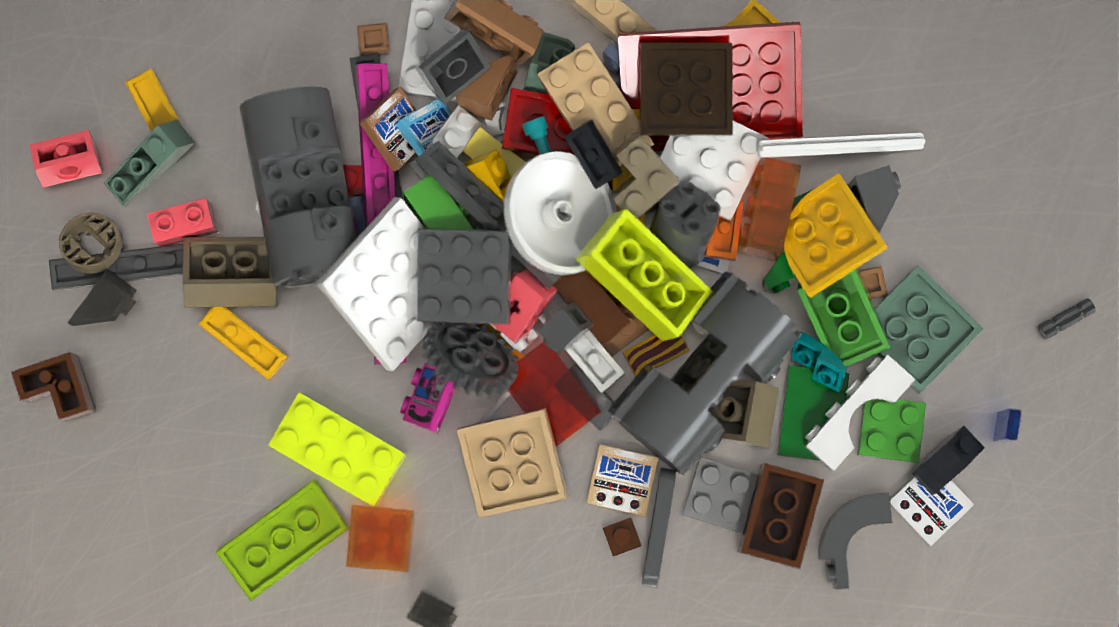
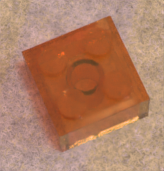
M352 505L346 567L410 572L415 511Z

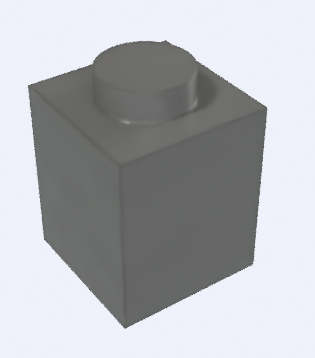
M573 302L562 307L538 331L543 336L544 343L558 354L572 347L594 325L577 304Z

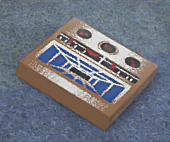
M401 87L395 88L359 122L392 171L399 170L416 153L396 125L399 120L417 111Z

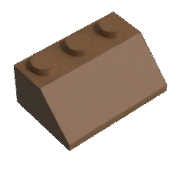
M454 0L444 19L462 30L467 28L473 37L502 55L512 56L514 62L518 65H521L534 55L544 31L538 27L536 20L527 15L520 16L512 11L513 7L504 0Z

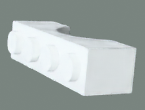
M889 355L884 356L882 359L878 356L875 357L865 369L869 374L862 382L856 379L845 391L849 395L842 404L834 403L825 415L829 419L822 427L816 424L805 436L808 442L804 447L831 471H834L854 449L849 436V422L856 408L871 399H880L891 403L896 402L914 382L915 378Z

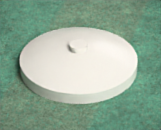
M566 152L545 153L523 164L509 182L504 201V216L507 230L520 254L535 267L551 274L571 275L586 270L576 260L577 256L610 214L617 212L615 201L610 195L612 191L608 183L595 189L577 157Z

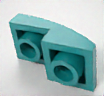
M801 331L802 336L794 344L791 359L813 369V380L839 392L842 389L847 367L829 348Z

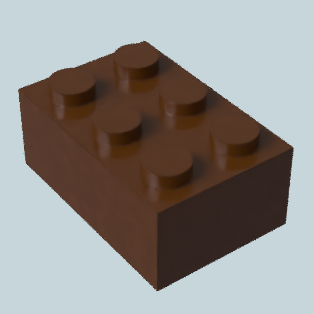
M767 463L761 464L738 552L800 569L824 479Z

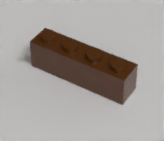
M587 270L571 275H563L553 285L567 305L575 302L594 326L589 331L602 346L630 324L627 317L631 314L620 301L615 304L608 296L610 291L598 280H595Z

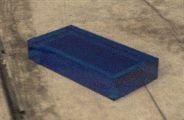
M1009 408L998 411L994 442L1007 443L1018 439L1021 410Z

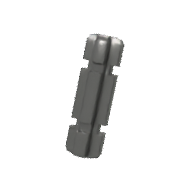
M1089 298L1077 303V307L1074 305L1052 317V321L1049 319L1040 324L1039 330L1045 339L1051 338L1058 334V330L1061 332L1081 321L1082 317L1086 318L1095 313L1096 308Z

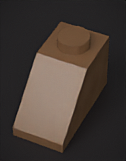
M509 55L488 62L491 68L455 96L458 105L468 113L492 121L517 74L514 58Z

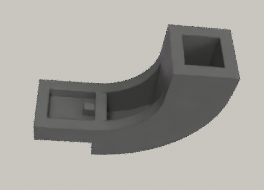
M889 492L869 494L852 499L837 509L827 521L819 541L818 559H831V565L826 566L828 583H833V589H849L846 553L849 541L858 530L869 525L892 523Z

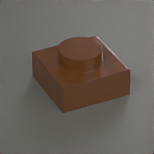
M631 517L602 528L613 557L642 546Z

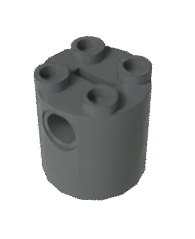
M683 182L679 186L672 188L661 198L649 231L690 269L697 265L705 254L718 223L720 205L708 193L697 188L693 183Z

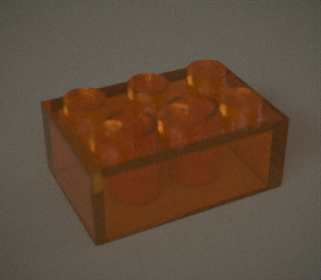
M767 157L762 165L757 164L750 187H754L755 191L747 199L744 216L749 217L748 223L743 224L739 233L738 245L742 246L741 254L775 262L782 255L802 165Z

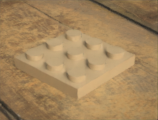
M546 408L457 429L479 518L558 501L568 497Z

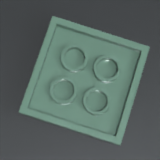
M919 265L875 308L890 344V349L878 354L882 358L889 355L914 377L915 380L910 386L918 393H921L983 330Z

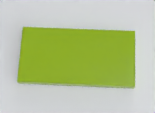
M313 479L216 550L215 553L249 600L252 601L349 530L350 527L316 480Z

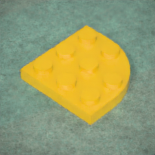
M840 173L810 191L800 200L789 217L790 222L786 236H784V249L788 264L810 298L888 248Z

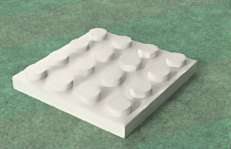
M397 197L393 198L316 283L388 371H394L434 323L417 321L418 229L424 227L403 199Z

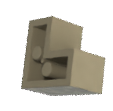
M638 132L634 133L614 151L618 159L632 173V176L610 195L622 210L627 209L637 219L680 182Z

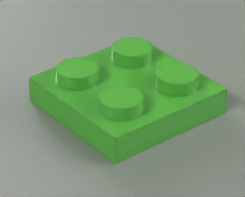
M871 399L864 402L857 455L919 463L926 403L901 399L893 403L880 399Z

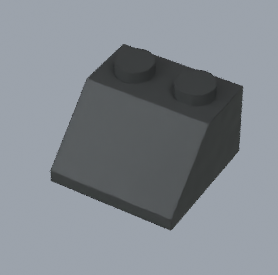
M467 28L460 31L415 67L425 85L444 105L491 68Z
M889 165L854 176L847 184L878 233H880L899 195L898 189H901L899 177L896 172L891 171Z

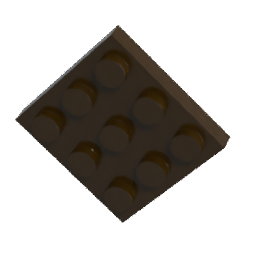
M640 43V136H732L733 43Z

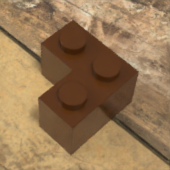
M68 352L11 372L20 401L30 403L51 396L58 419L67 422L95 412L76 354Z

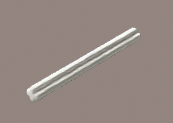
M921 132L764 139L758 141L757 152L761 158L909 151L923 149L925 138Z

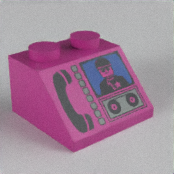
M424 363L423 368L417 367L411 385H414L415 389L411 397H405L400 413L404 414L403 421L438 434L455 392L454 383L452 381L444 383L443 379L445 376L442 374L435 375L436 367L427 366V363Z

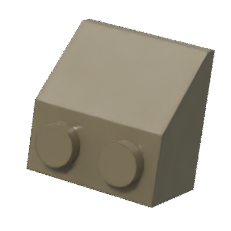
M740 379L734 384L729 383L722 392L724 394L722 400L715 407H709L707 410L725 430L721 435L722 440L769 447L779 388L757 381Z

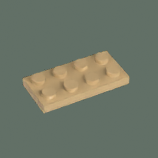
M588 42L538 73L537 77L571 130L574 131L584 123L593 120L619 166H622L623 163L618 159L614 151L634 133L638 132L640 135V121ZM641 136L650 147L654 145L649 136Z

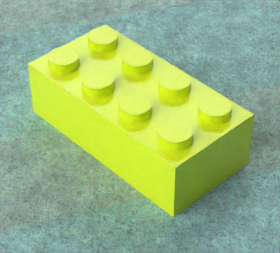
M627 209L610 214L576 258L589 273L662 341L678 338L713 292Z
M300 392L268 446L373 507H377L406 457L405 453Z

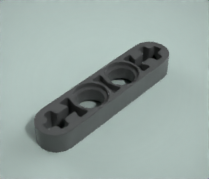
M662 467L660 469L642 577V585L657 587L676 478V471L673 469Z

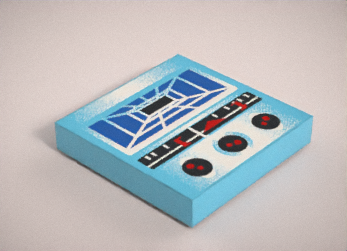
M436 99L402 118L396 125L414 151L420 156L428 149L426 147L452 112L446 104L444 105L439 99Z

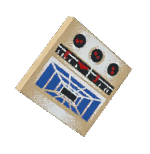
M599 444L586 504L646 517L658 457Z

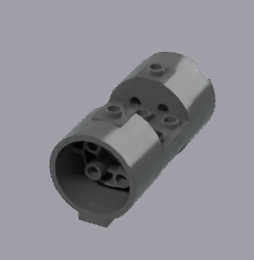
M298 87L262 94L246 100L239 106L273 286H279L281 283V287H285V289L316 284L358 238L340 155L341 147L330 91L323 87Z
M724 272L710 288L713 291L690 321L704 340L675 375L668 379L657 369L646 364L607 410L635 439L682 476L688 472L703 453L706 454L708 451L714 450L722 440L721 435L725 430L707 410L709 407H715L724 396L723 390L729 383L734 384L738 381L743 372L762 383L774 379L780 372L781 368L779 366L784 361L782 358L802 336L800 331H793V328L796 326L795 323L782 310L760 292L757 293L752 289L746 290L747 283L730 272Z

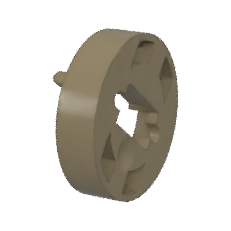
M83 213L72 218L63 227L59 236V249L67 264L74 270L87 274L98 273L109 268L118 259L122 249V238L114 222L107 216L100 213ZM84 233L87 235L90 233L105 248L103 250L104 257L97 255L94 258L79 243L81 240L79 234Z

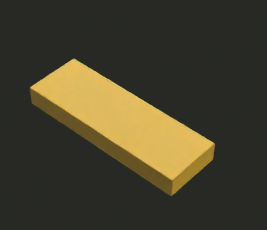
M211 307L198 323L269 381L288 359V356L226 307Z

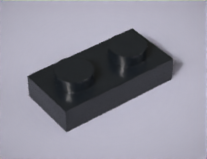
M593 120L584 123L565 136L566 141L595 189L602 187L623 173Z

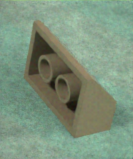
M184 237V307L276 306V286H273L264 237Z

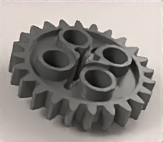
M434 322L431 328L428 329L421 346L425 350L423 357L429 359L427 366L436 367L435 375L442 374L445 376L443 379L444 383L452 381L454 389H458L460 386L464 387L466 394L474 390L478 397H481L483 391L489 397H492L494 392L501 395L503 390L508 391L517 377V370L519 369V365L516 364L518 357L511 355L514 349L504 346L506 343L505 339L496 338L498 332H487L486 325L480 328L477 327L476 323L439 322L437 324Z

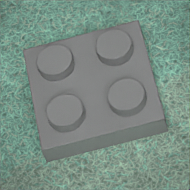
M700 457L682 515L741 533L758 474Z

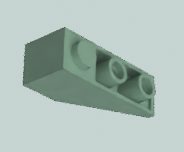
M177 120L159 124L104 184L123 206L173 166L195 142Z

